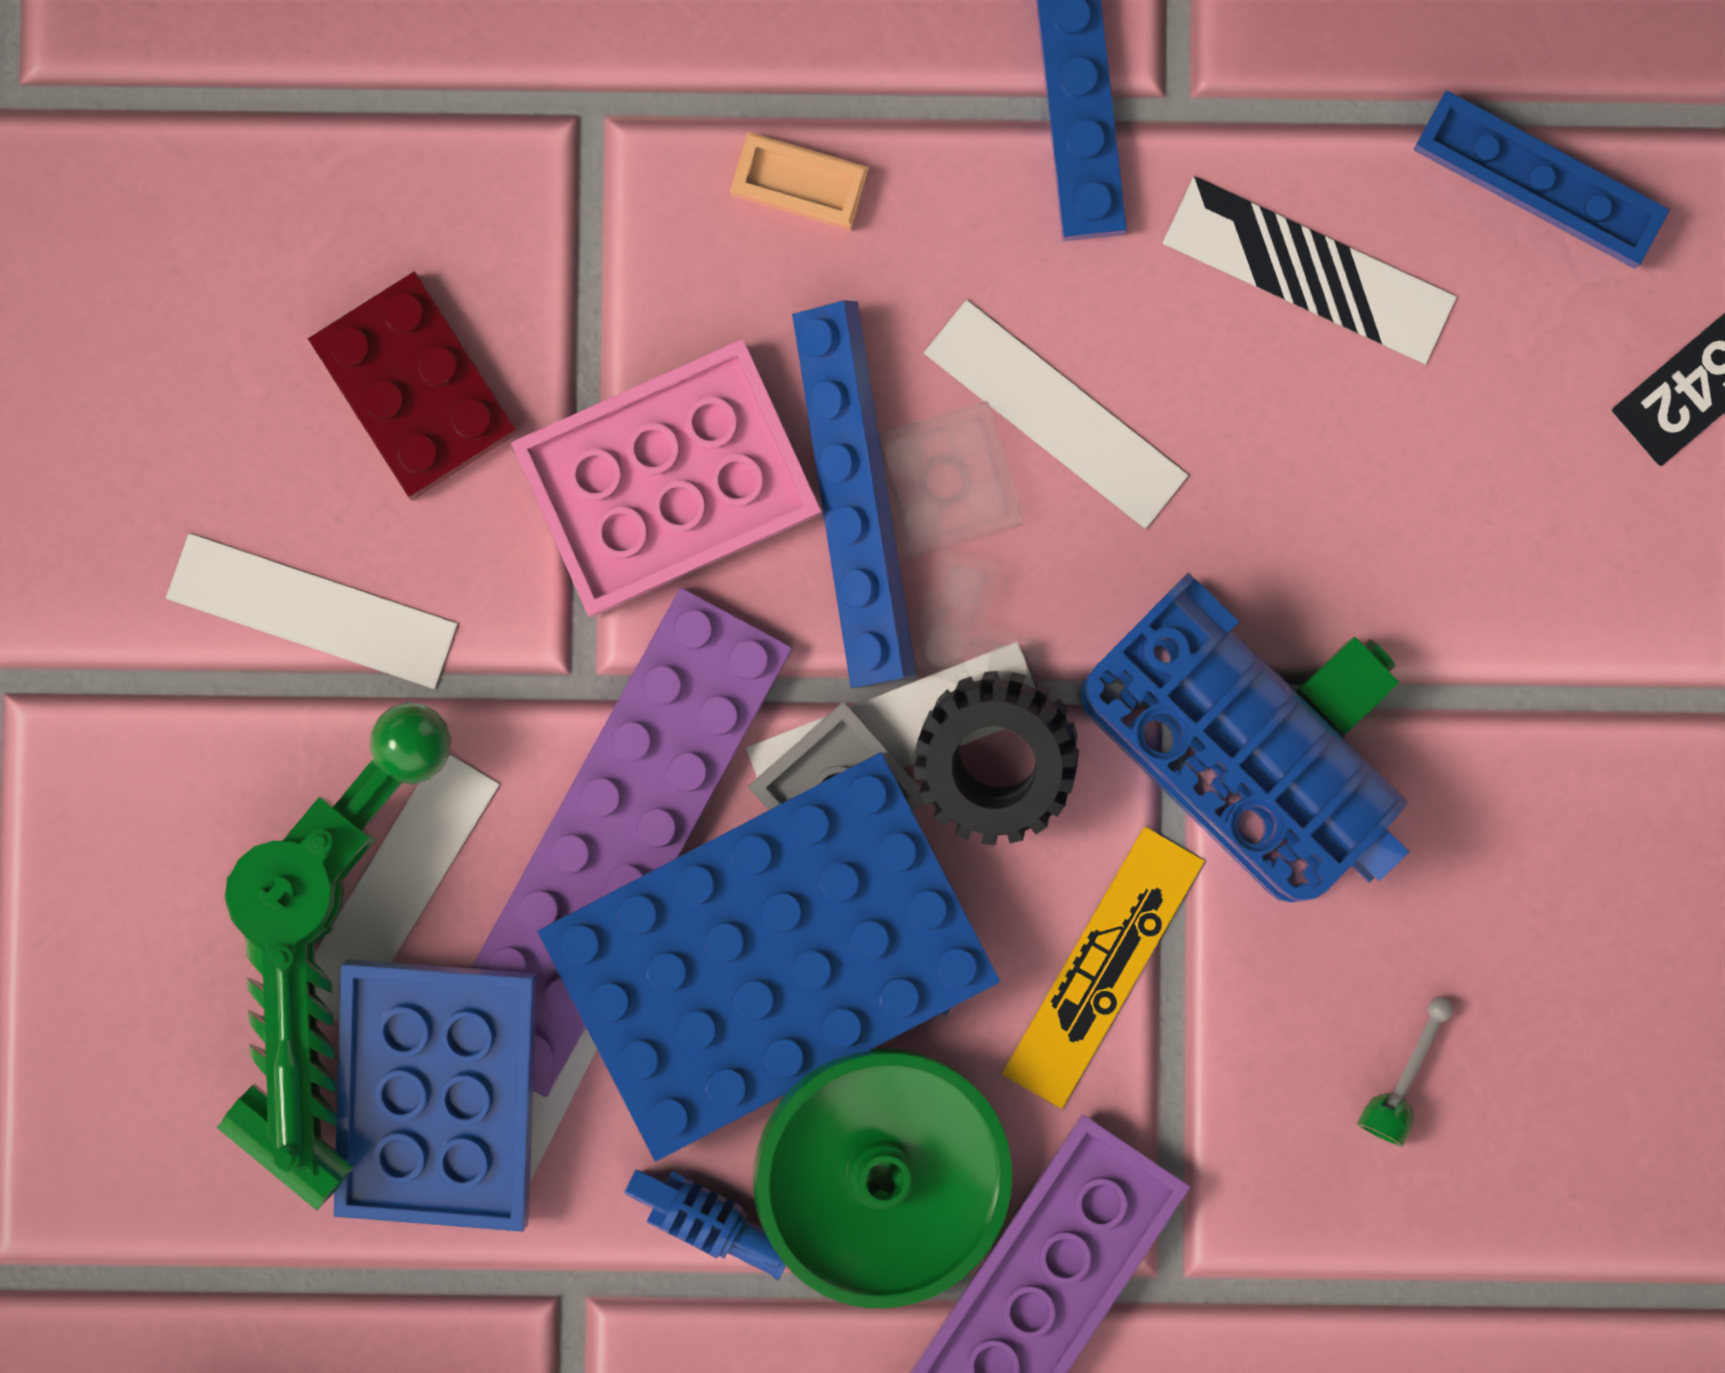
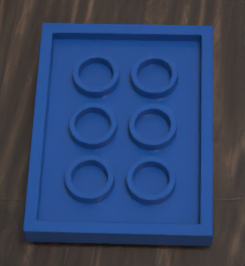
M350 959L341 964L335 1150L355 1167L334 1193L333 1217L523 1232L526 1229L529 1219L537 973Z

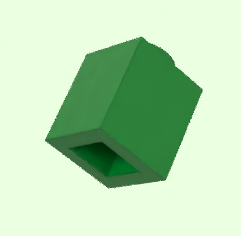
M1354 636L1347 640L1295 691L1343 737L1400 682L1390 673L1396 666L1391 657L1373 640L1368 639L1362 644Z

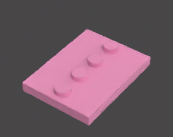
M743 339L511 442L589 618L822 514Z

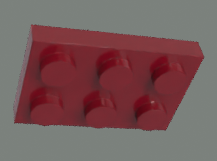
M415 271L307 338L411 501L518 433Z

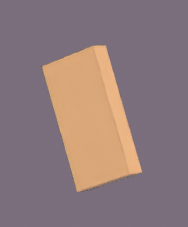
M748 132L732 182L730 195L851 231L869 173V167Z

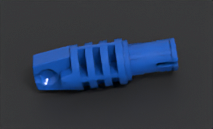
M636 1169L633 1172L624 1193L652 1208L646 1221L648 1224L716 1259L719 1256L725 1259L728 1253L772 1275L774 1279L779 1281L786 1265L771 1246L763 1228L745 1219L748 1212L742 1210L743 1206L674 1171L671 1172L666 1183Z

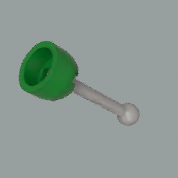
M1436 997L1431 1000L1428 1005L1430 1018L1394 1092L1379 1094L1369 1101L1357 1122L1360 1128L1386 1142L1399 1147L1404 1146L1414 1121L1413 1110L1408 1101L1405 1100V1097L1441 1023L1449 1020L1453 1015L1454 1008L1449 999Z

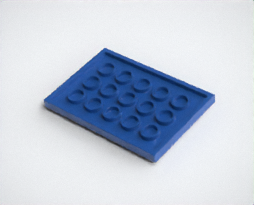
M881 752L537 931L655 1162L787 1094L797 1082L816 1068L850 1054L869 1051L1001 982Z

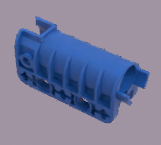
M1188 572L1086 677L1081 685L1079 694L1081 708L1125 754L1261 887L1277 900L1291 903L1316 899L1325 893L1351 866L1368 883L1374 877L1380 881L1410 852L1387 830L1406 807L1408 800L1232 630L1239 621ZM1154 648L1163 649L1168 655L1169 662L1165 663L1158 660L1154 654ZM1116 679L1124 687L1119 694L1120 700L1115 699L1106 704L1099 697L1105 688L1103 683L1108 685ZM1137 702L1139 704L1143 702L1148 709L1143 711L1127 727L1121 720L1132 712ZM1155 721L1167 726L1172 736V745L1168 752H1155L1148 747L1143 735L1144 726L1147 722ZM1189 747L1194 752V755L1183 761L1185 764L1180 772L1177 769L1173 772L1168 767V764L1185 754ZM1209 769L1215 776L1210 783V787L1214 792L1208 791L1203 795H1199L1193 788L1199 780L1194 772L1199 774ZM1228 792L1232 795L1237 794L1240 799L1223 809L1218 816L1215 813V809L1226 804L1223 799H1225ZM1244 810L1255 813L1262 821L1263 835L1256 845L1243 840L1238 832V818ZM1284 840L1285 845L1274 850L1280 856H1277L1273 863L1269 859H1265V861L1262 859V855L1275 849ZM1300 859L1306 864V867L1301 872L1306 883H1301L1297 886L1290 885L1287 879L1291 876L1293 870L1285 861L1291 863Z

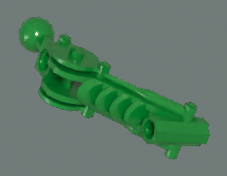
M402 703L390 707L379 716L370 735L369 749L372 760L340 799L334 804L327 798L318 797L283 841L273 840L251 848L238 859L226 880L225 902L230 919L245 937L247 958L263 976V984L247 977L248 991L264 1009V1017L248 1010V1022L265 1042V1050L249 1043V1054L254 1063L266 1076L267 1093L258 1085L252 1084L224 1115L217 1128L316 1211L335 1193L355 1166L321 1138V1120L337 1126V1114L321 1095L320 1086L336 1093V1081L319 1061L318 1052L331 1059H335V1051L331 1042L317 1027V1019L331 1026H334L332 1012L316 994V986L332 993V981L315 962L314 944L334 930L332 926L343 909L345 890L343 880L377 840L365 830L366 826L402 783L417 784L430 780L443 769L450 756L451 736L447 723L437 711L424 704Z

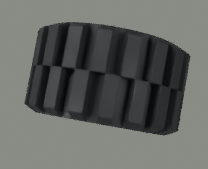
M998 671L984 672L982 680L976 682L973 681L971 676L958 681L954 691L950 692L947 689L937 699L935 707L932 711H929L919 734L914 752L917 753V758L913 766L915 780H921L922 782L919 795L924 805L933 802L936 806L933 817L943 827L949 820L953 821L958 825L955 835L966 840L969 839L971 831L983 834L982 844L996 845L998 835H1007L1010 844L1023 841L1026 830L1032 829L1035 834H1038L1048 826L1049 817L1052 814L1058 817L1066 805L1068 794L1072 792L1079 758V749L1076 748L1078 734L1074 722L1068 723L1066 719L1068 709L1061 699L1053 703L1048 698L1050 689L1039 681L1034 688L1024 684L1026 675L1012 672L1010 680L999 679ZM1002 727L1020 735L1030 746L1035 757L1033 772L1024 781L1013 786L992 787L985 785L973 778L963 766L959 755L961 742L967 735L980 728Z

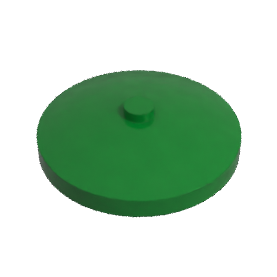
M889 1048L871 1049L866 1052L846 1055L816 1068L797 1082L781 1099L770 1115L757 1147L753 1172L754 1199L758 1217L771 1246L787 1268L808 1287L830 1299L851 1306L882 1309L903 1307L932 1298L949 1289L971 1272L987 1254L998 1236L1008 1211L1012 1189V1160L1004 1129L995 1111L978 1089L959 1072L937 1059L914 1051Z

